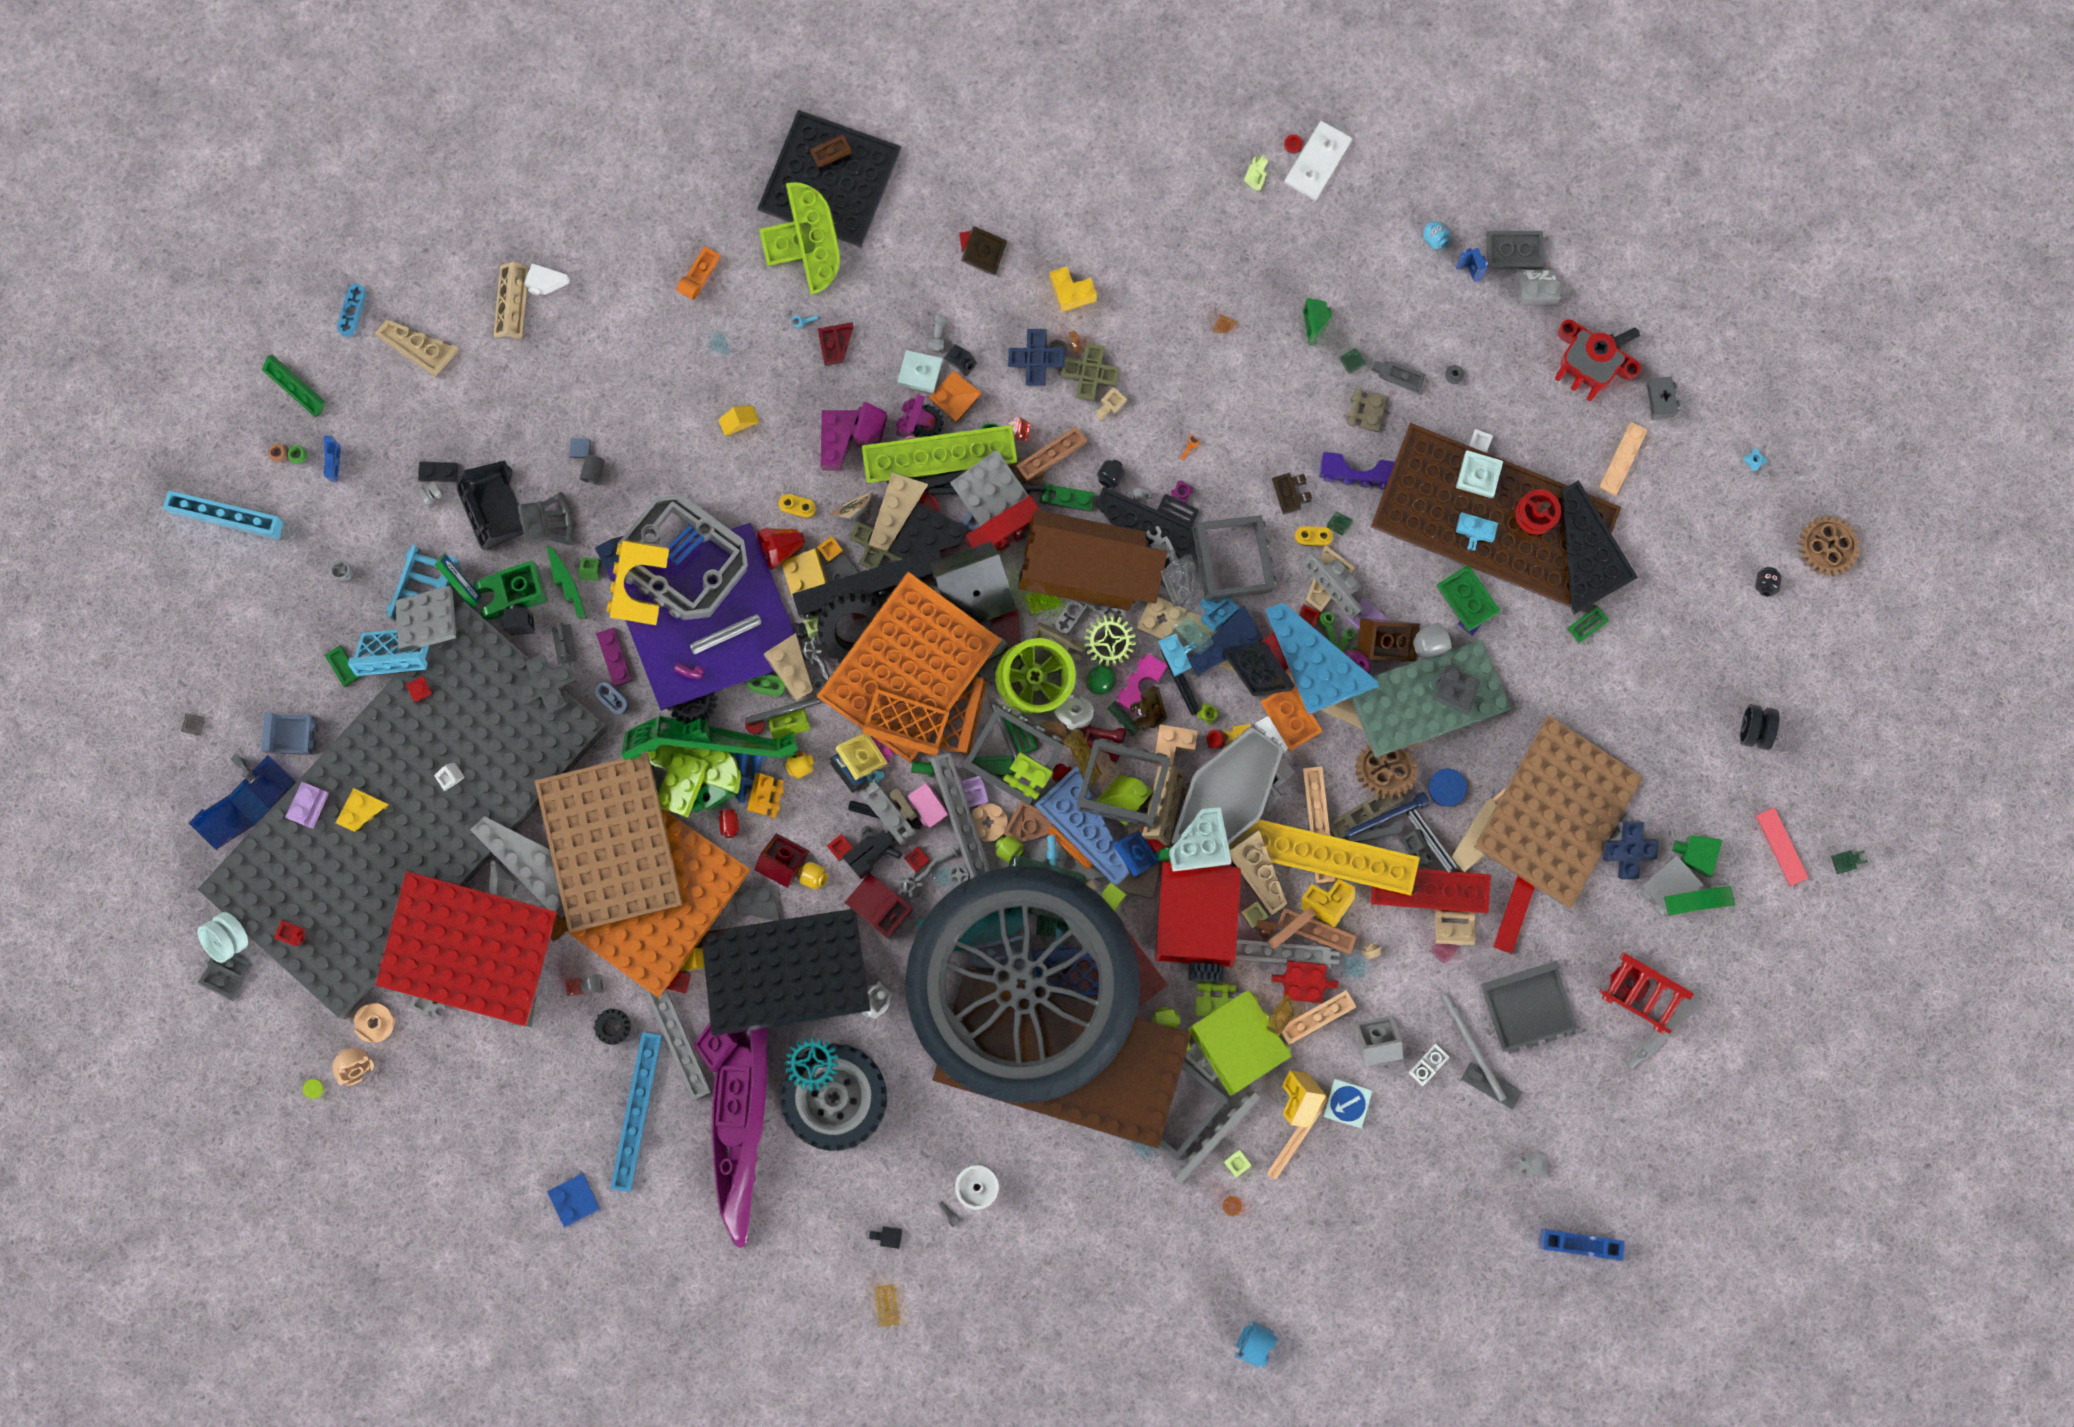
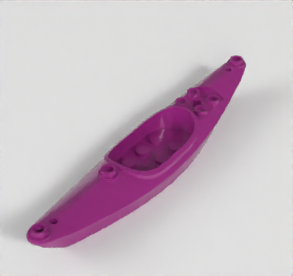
M768 1028L731 1033L738 1044L716 1072L714 1082L712 1150L716 1193L721 1218L734 1245L738 1248H743L749 1240L748 1228L753 1184L756 1181L757 1149L762 1135L766 1101Z

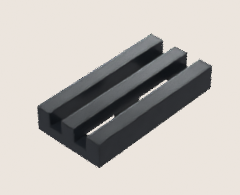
M1167 494L1164 495L1157 509L1190 525L1193 524L1199 512V509ZM1166 500L1193 512V515L1165 503ZM1165 507V508H1168V509H1170V510H1172V511H1174V512H1176V513H1178V514H1181V515H1183V516L1189 518L1190 521H1188V520H1186V519H1184V518H1182V517H1180V516H1177V515H1175V514H1173V513H1171V512H1169V511H1167V510H1165V509H1162V508Z

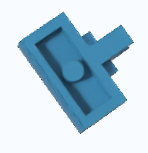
M1202 598L1200 606L1205 610V614L1201 617V621L1213 632H1216L1241 607L1231 598H1225L1220 602L1213 600L1205 601V598Z

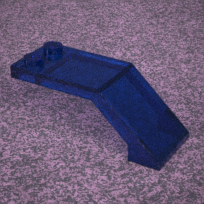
M267 755L252 771L256 779L251 784L245 778L231 794L208 809H201L189 822L215 850L254 826L296 783L271 756Z

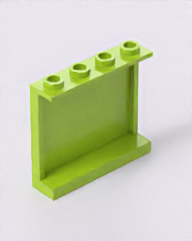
M1249 990L1187 1029L1230 1096L1292 1057L1289 1046L1282 1042L1278 1029L1271 1025L1267 1012L1260 1008L1257 997Z

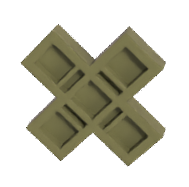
M1086 343L1083 361L1065 357V367H1062L1061 377L1079 381L1076 399L1094 402L1097 384L1116 387L1120 367L1102 364L1105 346Z
M857 521L849 539L866 547L858 563L859 565L867 569H873L879 566L883 556L894 561L902 559L891 553L897 541L896 539H894L887 551L869 546L874 529Z

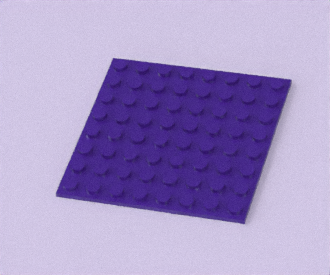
M751 523L730 529L744 539L748 567L745 574L710 617L690 620L677 619L669 613L667 608L659 606L656 625L626 620L660 711L774 672L764 657V653L795 634ZM709 540L701 542L678 565L668 558L666 568L651 565L642 566L655 576L664 577L670 587L694 603L704 590L702 581L705 572L711 569L719 571L731 555ZM695 541L688 543L675 558L677 559ZM677 547L673 548L669 553L671 554ZM613 568L608 569L607 574L610 581L615 582L616 574H613ZM714 578L707 580L709 584L714 585L717 583ZM624 581L625 591L630 597L635 600L654 603L652 597L640 593L638 587L633 583L630 585ZM658 584L653 586V588L656 591H660L663 589V587ZM757 614L761 619L760 625L697 654H693L690 649L691 643ZM677 663L693 670L695 666H700L704 669V673L702 674L703 677L697 680L676 673L674 668Z

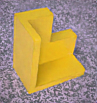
M1339 878L1329 892L1311 884L1301 898V909L1306 911L1312 907L1317 913L1314 917L1335 928L1355 899V887Z
M1289 1070L1282 1087L1290 1096V1099L1282 1114L1290 1125L1309 1128L1326 1095L1309 1073Z

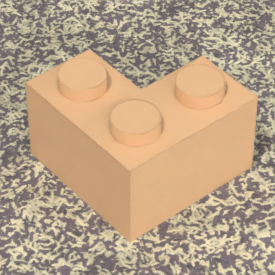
M1160 725L1155 754L1163 753L1170 758V766H1173L1175 750L1194 753L1198 731Z

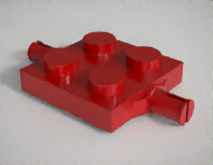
M1287 960L1284 975L1272 974L1271 982L1283 983V1000L1322 1003L1326 987L1338 989V980H1327V965L1324 963Z

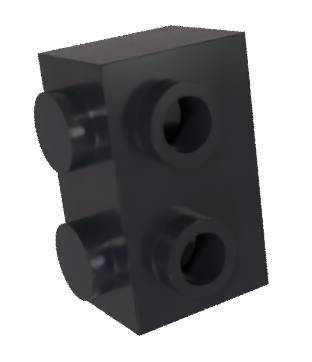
M519 605L509 606V609H504V615H501V624L511 635L535 634L534 615L527 607L521 608Z

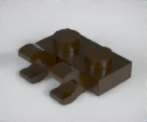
M1287 473L1272 478L1283 515L1301 510L1300 504L1312 501L1310 492L1297 495L1294 487L1306 484L1305 474L1292 478L1291 474Z
M1154 685L1141 695V701L1134 702L1129 706L1131 713L1137 711L1139 716L1144 713L1146 714L1145 717L1137 718L1134 721L1135 728L1141 726L1142 731L1148 730L1149 727L1155 729L1167 719L1159 687Z

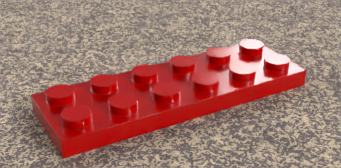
M1417 869L1411 895L1372 886L1371 905L1488 914L1491 874L1449 873L1448 871Z

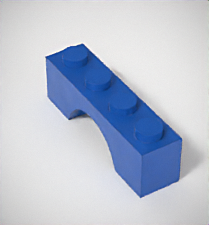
M1546 1229L1540 1230L1539 1249L1623 1261L1625 1244L1623 1240Z

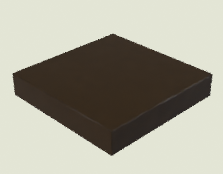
M974 226L969 235L961 262L995 276L1007 241Z

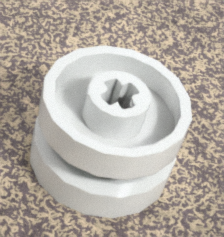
M981 1165L970 1166L964 1169L957 1177L955 1183V1192L959 1201L965 1207L974 1210L983 1209L991 1205L999 1191L996 1175L989 1168ZM974 1184H980L981 1189L975 1191L973 1188Z

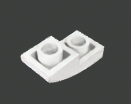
M1435 1043L1408 1073L1424 1086L1450 1056Z

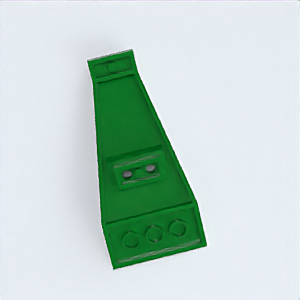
M659 715L625 731L621 755L625 761L628 759L635 760L641 756V753L647 750L652 752L661 744L781 758L783 756L790 757L796 753V750H798V739L794 732L775 740L713 727L709 725L707 719L702 721L699 718L693 722L688 721L684 725L683 720L678 722L675 718Z

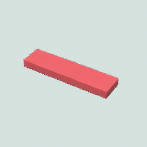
M1775 808L1756 815L1789 886L1809 878Z

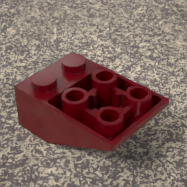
M870 873L844 902L888 940L914 911L910 905Z

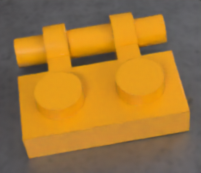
M755 773L747 811L766 815L769 809L768 817L776 819L777 811H780V797L784 793V781L777 779L775 786H773V777ZM771 792H772V793H773V798H772V802L770 803L769 801H770V796H771Z

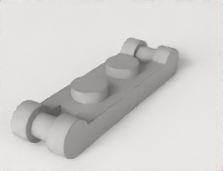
M873 780L869 783L870 786L865 790L862 789L859 794L900 845L903 846L907 843L906 840L910 837L913 838L917 833ZM876 792L878 797L872 800L870 795ZM904 826L906 831L900 835L898 830Z

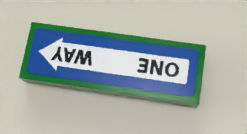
M445 553L441 555L435 566L468 605L473 608L478 604L482 596Z

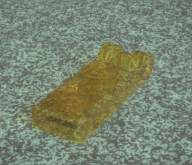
M1074 729L1064 739V744L1070 747L1073 757L1084 777L1091 750L1082 731ZM1097 762L1094 765L1090 784L1094 783L1102 775Z

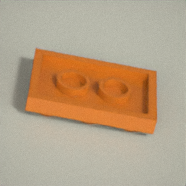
M1296 686L1292 691L1274 693L1260 701L1289 751L1323 732L1313 714L1308 715Z

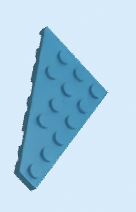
M1285 603L1265 609L1308 715L1379 687L1378 682Z

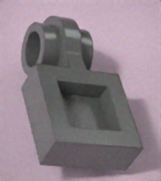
M1419 829L1401 838L1409 855L1416 853L1417 857H1420L1418 863L1420 866L1427 867L1431 864L1433 857L1430 852L1422 850L1428 845Z

